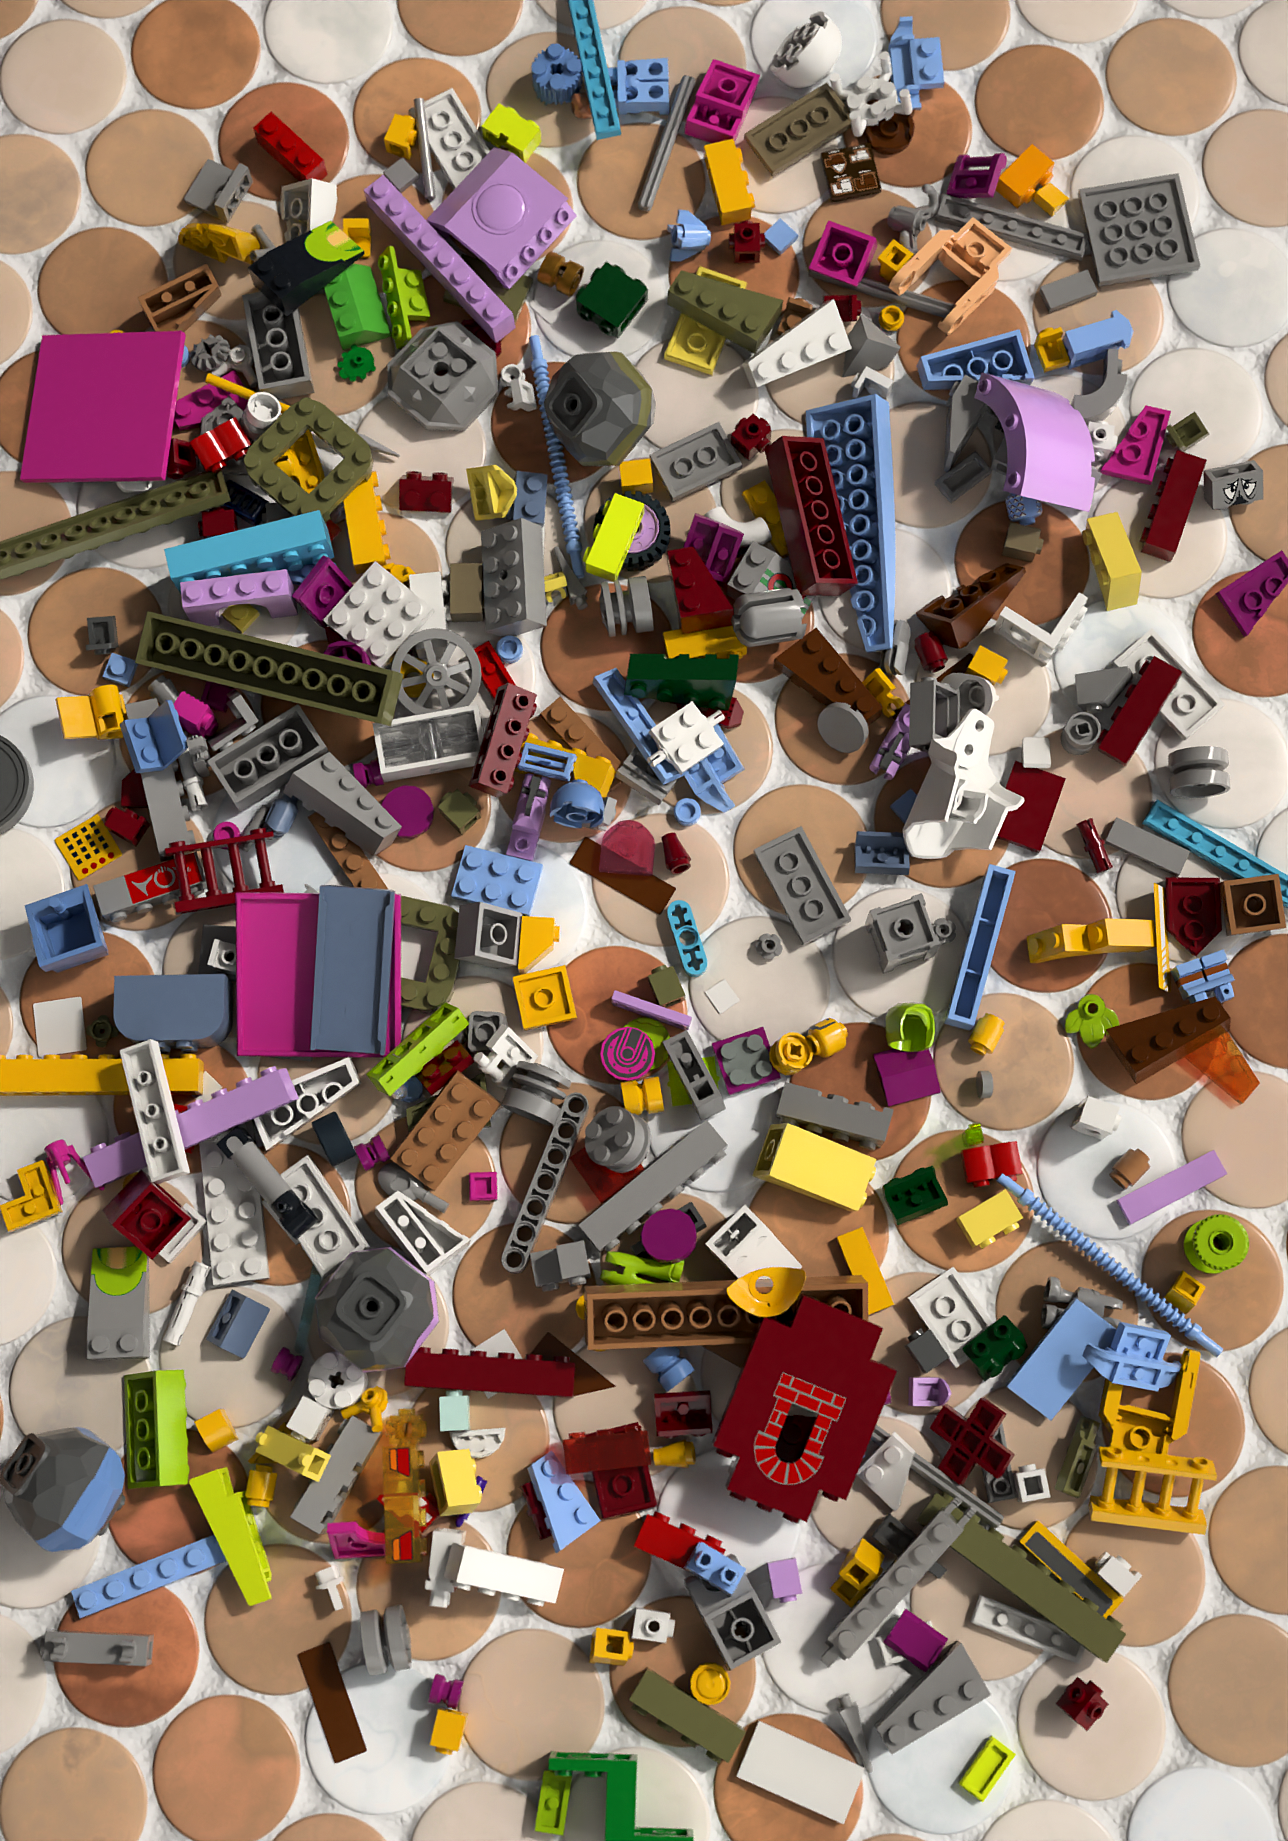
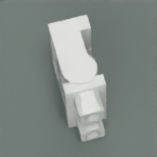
M437 1528L433 1531L429 1578L425 1584V1589L431 1590L429 1606L447 1607L450 1604L451 1592L458 1589L453 1586L454 1581L445 1578L444 1574L452 1543L463 1544L465 1542L466 1530Z

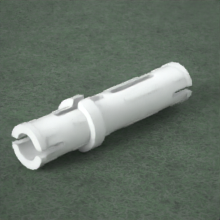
M183 731V733L186 735V738H188V733L186 731ZM187 749L178 757L184 779L182 786L183 789L187 790L191 810L199 811L201 810V805L203 809L208 807L202 788L204 782L203 778L198 775L189 749Z
M194 1261L186 1284H183L181 1287L183 1291L169 1327L163 1337L164 1341L180 1346L198 1297L203 1294L202 1287L211 1268L210 1266Z

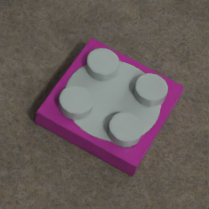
M764 1027L712 1043V1048L729 1096L781 1079L779 1072L770 1062L769 1052L771 1047Z

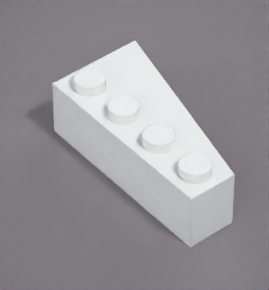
M350 1057L292 1080L299 1099L254 1119L266 1151L273 1149L361 1084Z

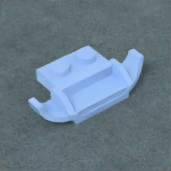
M912 16L900 17L888 47L892 68L890 78L891 82L895 85L898 102L901 103L899 92L902 89H908L912 110H921L919 90L944 87L940 37L915 39L912 32Z
M719 724L713 726L714 730L724 745L687 770L684 776L695 795L705 803L725 813L735 807V804L726 793L723 783L744 771L745 768Z
M1119 1322L1110 1347H1105L1103 1350L1087 1343L1082 1355L1110 1382L1158 1391L1159 1388L1171 1385L1182 1366L1176 1360L1173 1363L1163 1360L1171 1337L1169 1333L1164 1330Z

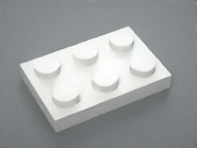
M954 1267L907 1298L927 1329L933 1332L949 1355L948 1359L954 1368L969 1360L963 1352V1347L993 1324Z

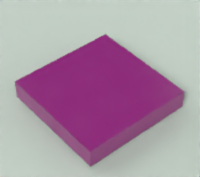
M323 555L292 597L320 627L324 628L328 626L323 621L324 618L354 585L329 557Z

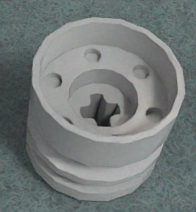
M646 576L628 578L626 591H622L619 581L614 580L615 592L613 593L609 591L608 582H601L600 609L602 621L609 637L616 636L615 624H620L622 635H626L627 622L633 623L636 633L654 630Z
M519 1061L516 1069L526 1076L513 1074L512 1079L522 1085L521 1089L507 1088L501 1106L527 1119L544 1125L554 1126L561 1109L552 1103L551 1100L552 1098L560 1100L566 1098V1094L556 1087L568 1090L572 1082L547 1066Z

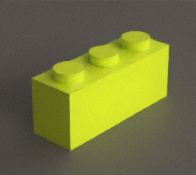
M617 493L614 494L612 501L607 500L602 513L605 516L602 524L598 523L593 533V538L595 539L592 548L587 547L583 557L586 572L612 582L618 578L644 516L643 503Z

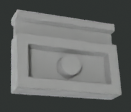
M635 747L615 774L616 778L657 805L661 804L662 800L679 780L678 778L663 785L637 747Z

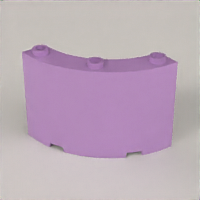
M981 372L974 398L981 400L994 411L1001 422L1006 438L1008 461L1003 491L1089 512L1095 485V478L1091 477V463L1095 462L1090 432L1080 412L1069 404V400L1058 393Z

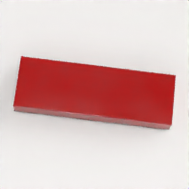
M488 640L474 648L480 661L481 681L494 701L498 687L506 683L516 684Z

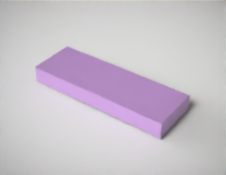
M616 990L611 999L613 1006L683 1030H689L692 1022L691 1016Z

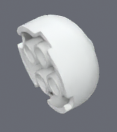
M822 11L812 14L809 18L811 22L808 24L806 23L801 27L797 26L783 41L773 56L778 61L775 65L770 66V70L787 86L806 88L817 83L822 78H826L833 71V66L841 52L842 38L838 27Z

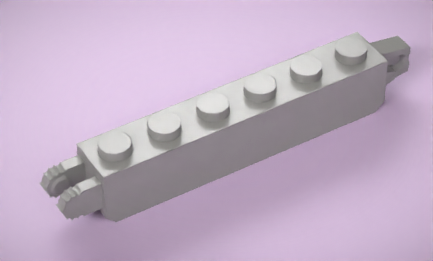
M958 1493L945 1508L942 1507L831 1631L825 1642L829 1649L820 1659L828 1668L839 1656L844 1661L847 1658L850 1659L963 1532L965 1524L972 1518L977 1509L971 1506L957 1520L951 1512L962 1503L964 1498Z

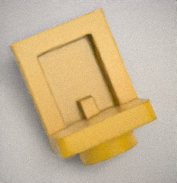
M1052 327L1040 331L1036 337L1034 347L1044 372L1069 365L1070 359L1061 339L1063 334L1061 327L1056 329Z

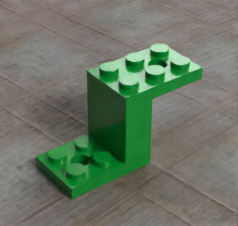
M551 1751L549 1770H555V1775L572 1776L573 1771H584V1776L601 1777L602 1772H607L605 1841H694L693 1829L635 1827L637 1754Z

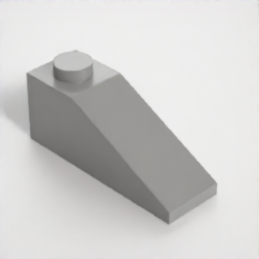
M686 1030L663 1041V1045L700 1120L703 1121L725 1110L722 1095L688 1031Z

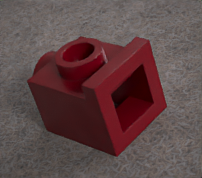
M112 807L105 816L106 822L104 826L111 833L135 847L150 826L146 818L143 816L139 817L127 808L122 811Z

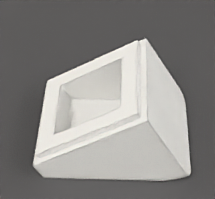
M1023 738L1021 749L1023 767L1050 768L1049 738Z

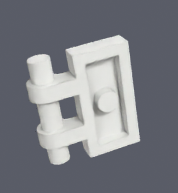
M501 1024L486 1044L491 1050L489 1055L485 1056L482 1052H478L474 1056V1060L478 1063V1068L484 1074H489L492 1077V1081L498 1087H503L505 1090L513 1087V1082L510 1080L513 1074L524 1075V1073L516 1069L519 1061L534 1063L538 1058V1055L504 1024ZM500 1061L505 1064L502 1069L497 1067Z

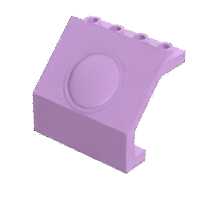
M494 147L426 221L444 240L450 235L457 239L489 267L505 288L510 289L577 215L566 202L568 198L512 152Z

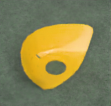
M787 1267L758 1269L733 1282L727 1288V1294L737 1306L748 1313L759 1317L779 1315L796 1301L803 1288L806 1273L803 1269ZM762 1276L769 1277L773 1282L772 1290L766 1294L759 1293L755 1288L756 1280Z

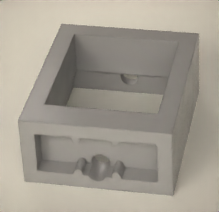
M933 677L921 678V682L910 683L909 746L928 753L931 740L946 738L959 724L960 691L951 688L950 684L938 682Z

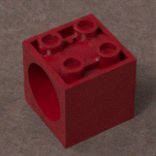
M142 1169L103 1209L111 1225L152 1260L191 1219L181 1203L159 1184L152 1183L150 1176Z

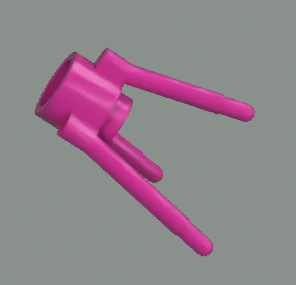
M62 1139L52 1142L44 1148L47 1155L45 1160L49 1166L60 1205H63L64 1202L56 1168H59L64 1182L69 1184L70 1179L65 1166L71 1162L70 1157H72L91 1179L85 1162L76 1153L74 1146H67L65 1140ZM104 1186L98 1187L101 1191L105 1189Z

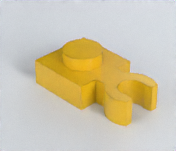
M880 668L875 669L862 682L875 699L882 704V711L887 717H892L896 714L892 710L891 704H894L897 709L904 706L903 700L900 697L893 696L891 693L896 687Z

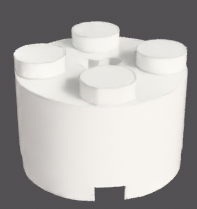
M330 1352L318 1358L312 1365L308 1376V1387L313 1398L319 1404L327 1408L339 1410L348 1408L360 1401L363 1392L368 1387L367 1373L362 1372L340 1353ZM342 1373L341 1379L344 1380L343 1386L337 1385L335 1388V1382L332 1379L334 1376H339Z

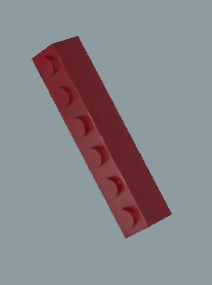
M420 1347L406 1364L404 1386L574 1398L576 1363H571L570 1357L554 1356L553 1361H542L543 1355L526 1354L525 1359H514V1353L498 1352V1358L486 1357V1351L470 1350V1356L459 1355V1350L442 1349V1354L431 1353V1348Z

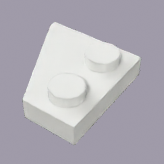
M893 1432L857 1472V1475L894 1511L901 1504L902 1494L915 1451L899 1435Z

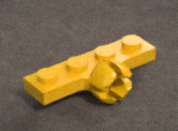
M308 430L274 463L292 480H296L299 486L308 494L325 478L312 434Z

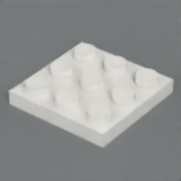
M375 561L323 621L346 641L353 642L362 647L371 662L377 667L385 669L393 660L399 646L408 637L417 633L435 611Z

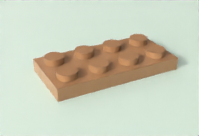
M456 1070L390 1156V1159L435 1191L500 1107L501 1102Z

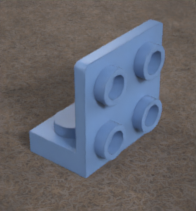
M172 700L163 702L148 718L124 720L119 724L136 773L165 770L188 749L187 738L182 731L179 715Z

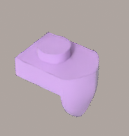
M909 1377L908 1405L943 1406L952 1394L949 1385L942 1378Z

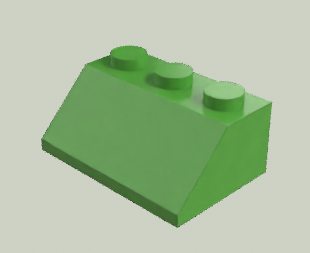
M352 264L324 286L342 350L350 349L352 344L360 346L392 337L370 266Z

